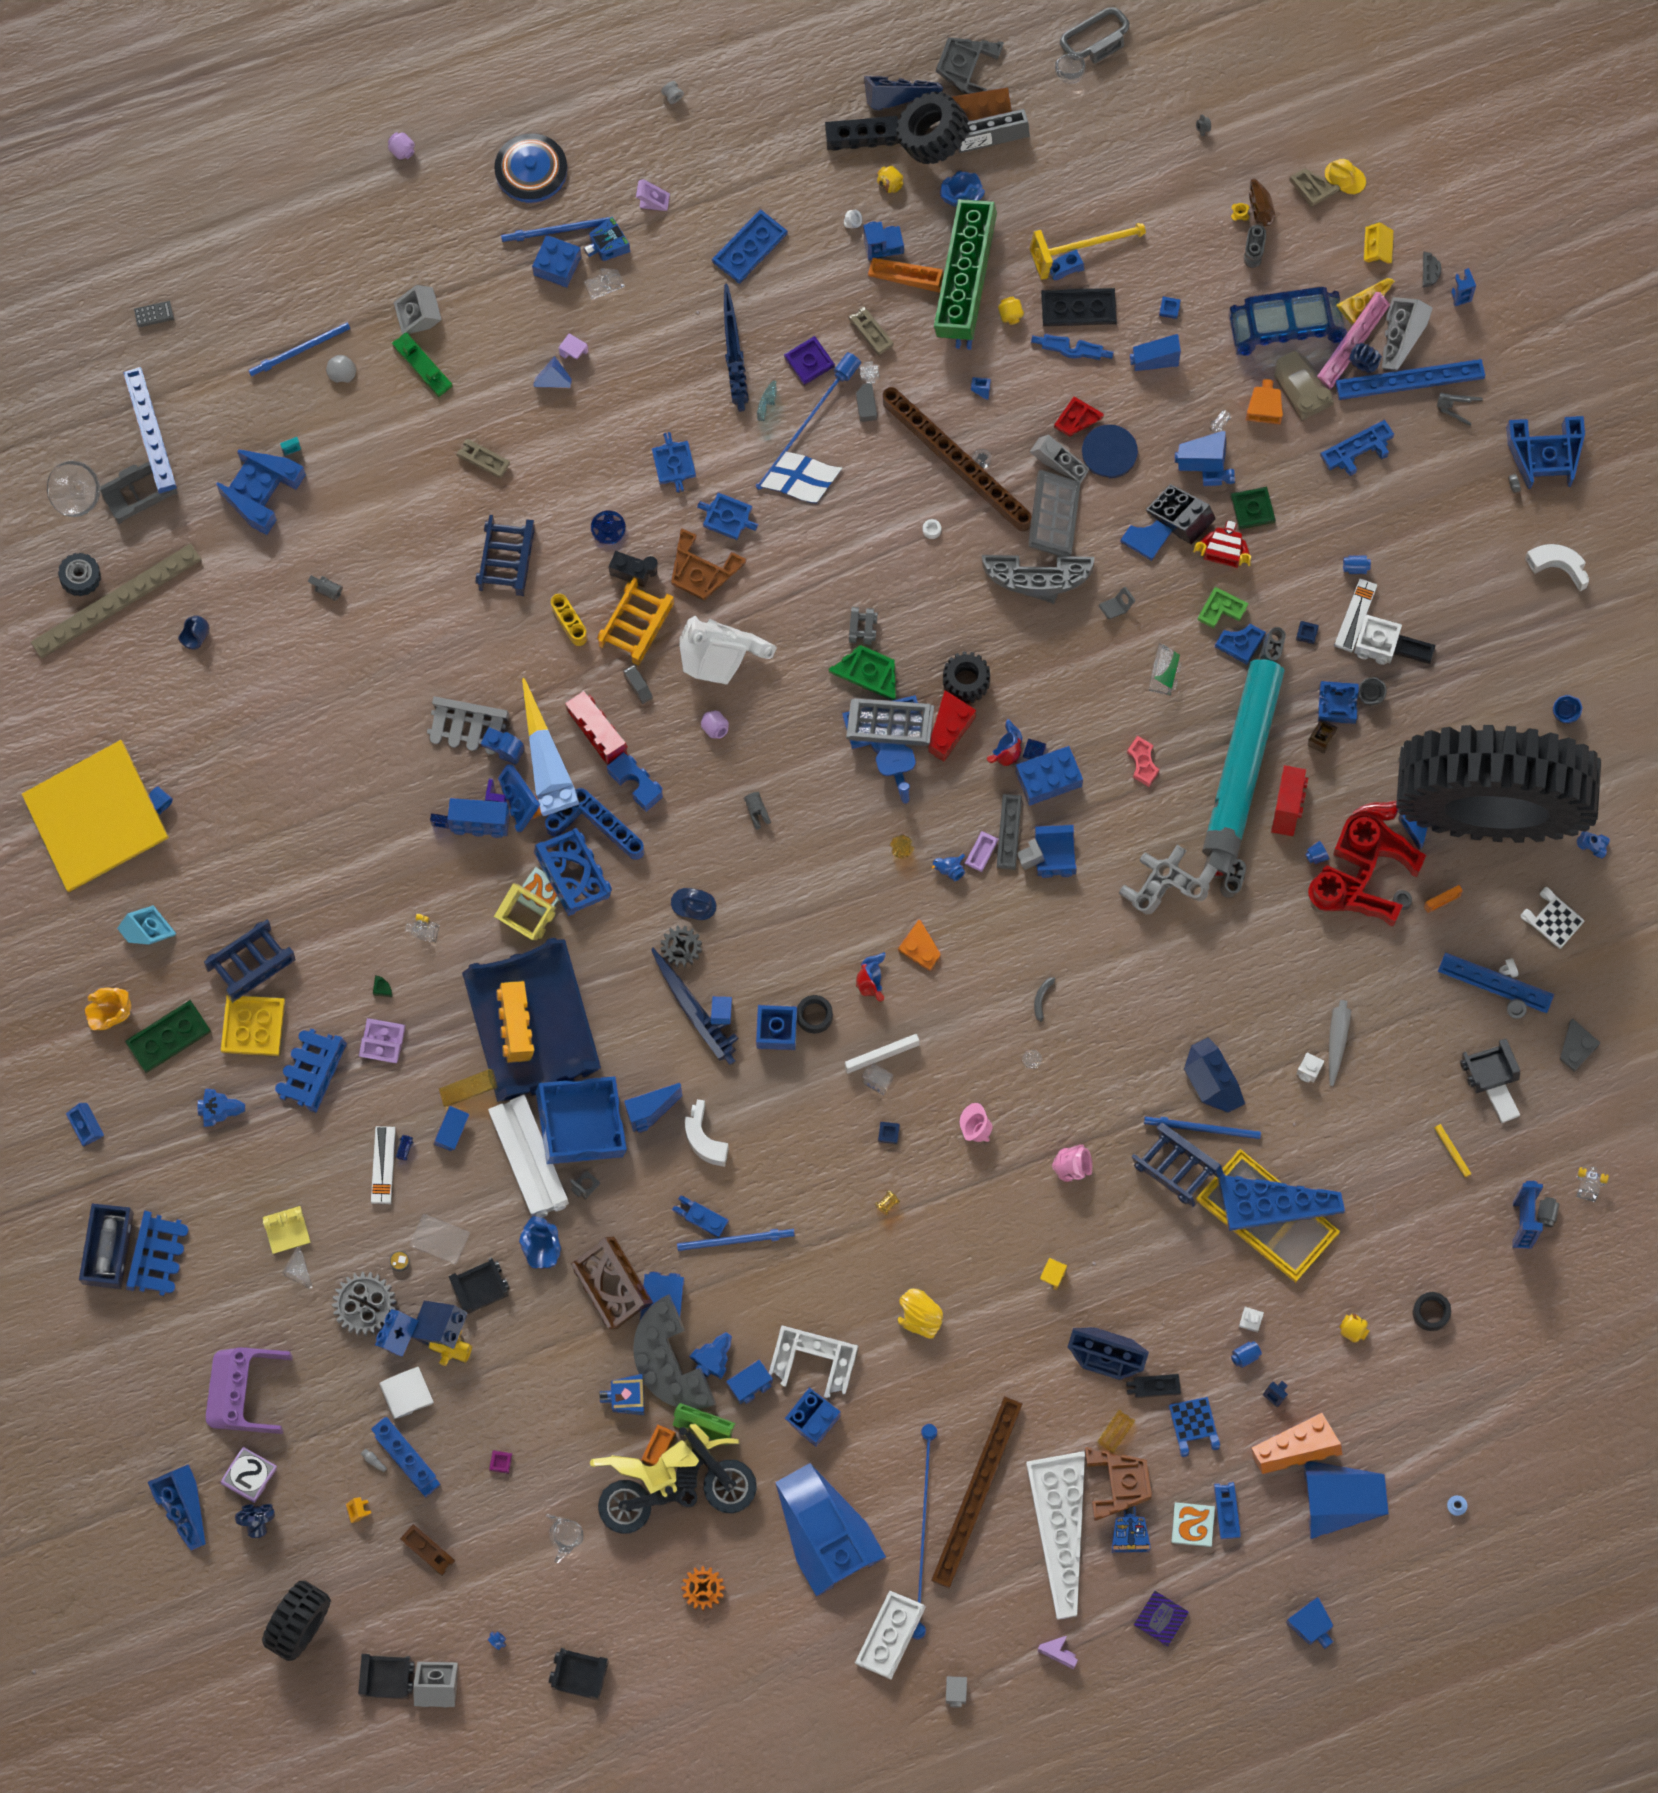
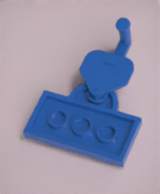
M916 695L894 700L897 702L918 703ZM861 708L860 718L872 719L873 708ZM878 708L876 719L888 720L890 709ZM894 710L893 720L905 721L906 710ZM911 711L909 721L922 722L921 712ZM849 712L842 713L846 730L848 727ZM859 722L858 733L870 734L871 723ZM876 723L874 734L887 735L888 724ZM892 724L891 735L903 736L904 725ZM909 726L908 735L920 733L921 727ZM849 739L852 749L871 745L873 751L878 754L876 756V763L879 772L884 776L894 775L901 801L907 804L910 800V785L905 782L903 772L910 771L915 767L916 762L913 750L907 747L906 744L854 741Z

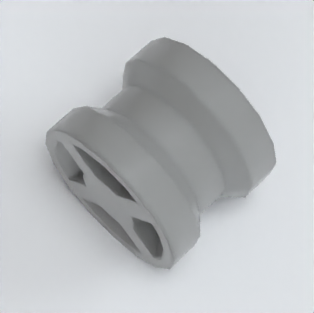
M675 81L667 83L661 90V93L667 97V101L670 104L678 102L684 95V92L678 88V84Z

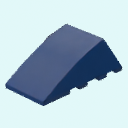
M1307 1461L1306 1464H1303L1304 1478L1307 1481L1310 1512V1539L1389 1514L1385 1474Z

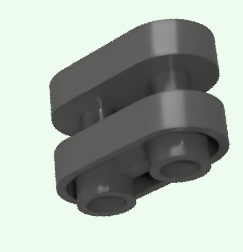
M1253 225L1248 230L1244 253V263L1248 267H1258L1262 262L1266 230L1261 225Z
M852 607L849 643L856 644L857 638H863L864 644L871 645L872 641L876 640V630H873V624H877L878 613L874 612V608H867L865 614L859 613V607ZM858 621H865V631H858Z

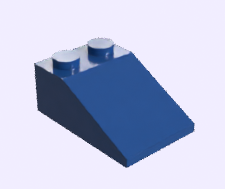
M680 1083L624 1101L633 1132L647 1131L648 1127L656 1123L683 1096Z

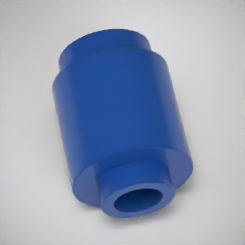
M1348 555V557L1343 558V572H1348V574H1367V570L1371 569V560L1367 559V555Z
M1255 1341L1247 1342L1232 1351L1231 1359L1235 1366L1243 1368L1258 1360L1262 1352Z

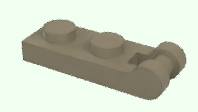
M864 306L856 314L848 316L851 324L857 328L878 356L893 346V341Z
M465 439L463 448L459 449L456 454L457 457L501 479L509 467L510 461L469 439ZM469 450H474L472 454L468 453Z

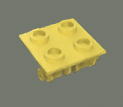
M301 1206L263 1217L264 1227L266 1228L273 1254L311 1243Z

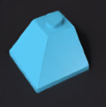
M154 905L128 913L117 928L128 943L149 945L176 935V932Z

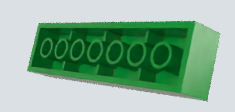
M958 199L934 322V329L938 338L973 340L997 217L994 202Z

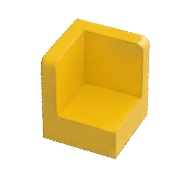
M1049 1258L1040 1280L1053 1285V1289L1058 1290L1067 1270V1265Z

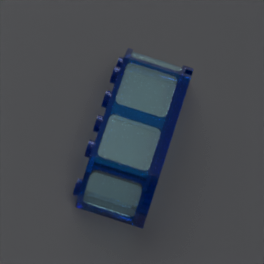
M1326 287L1251 296L1244 299V305L1231 306L1228 314L1236 355H1250L1258 344L1265 346L1272 342L1286 343L1294 339L1305 340L1308 337L1315 336L1321 338L1327 335L1329 341L1338 343L1347 334V330L1344 328L1342 313L1336 307L1340 302L1339 292L1333 291L1328 293Z

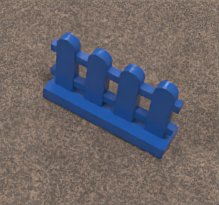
M310 1028V1031L303 1030L299 1033V1040L304 1043L302 1049L294 1048L291 1051V1057L296 1062L294 1066L287 1065L284 1067L283 1074L288 1080L286 1084L278 1083L275 1091L281 1095V1100L285 1101L286 1098L296 1100L299 1106L303 1107L305 1105L309 1111L317 1113L347 1043L340 1036L335 1035L333 1037L328 1034L326 1038L315 1034L316 1030ZM309 1046L320 1048L319 1055L309 1052ZM305 1063L314 1067L309 1072L300 1069L301 1064ZM294 1080L305 1083L304 1089L292 1086Z
M144 1210L126 1290L134 1291L136 1286L140 1287L139 1291L144 1292L145 1289L159 1291V1295L164 1296L165 1293H172L175 1290V1284L169 1281L168 1277L169 1274L174 1275L179 1272V1264L172 1260L174 1255L179 1256L184 1252V1247L182 1244L177 1243L178 1236H186L188 1234V1227L181 1224L182 1220L179 1219L175 1223L161 1220V1215L152 1218V1212ZM148 1230L153 1231L152 1237L147 1236ZM158 1232L173 1235L172 1241L158 1239ZM144 1249L149 1250L148 1256L142 1255ZM158 1251L162 1253L169 1254L168 1259L163 1260L159 1258L152 1257L153 1252ZM139 1267L144 1268L143 1275L138 1274ZM149 1270L163 1272V1279L148 1276Z

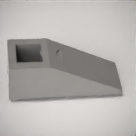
M1050 435L1039 437L1030 450V453L1043 464L1072 480L1080 482V484L1089 471L1085 464Z

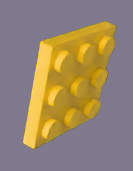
M226 995L221 1053L279 1056L285 999L242 996L232 1003Z

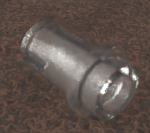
M1222 410L1218 417L1210 422V430L1213 433L1223 431V427L1231 419L1230 413Z

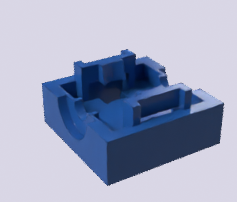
M1321 681L1318 721L1356 724L1359 684ZM1336 692H1342V696H1340V695H1336V696H1335V693H1336Z

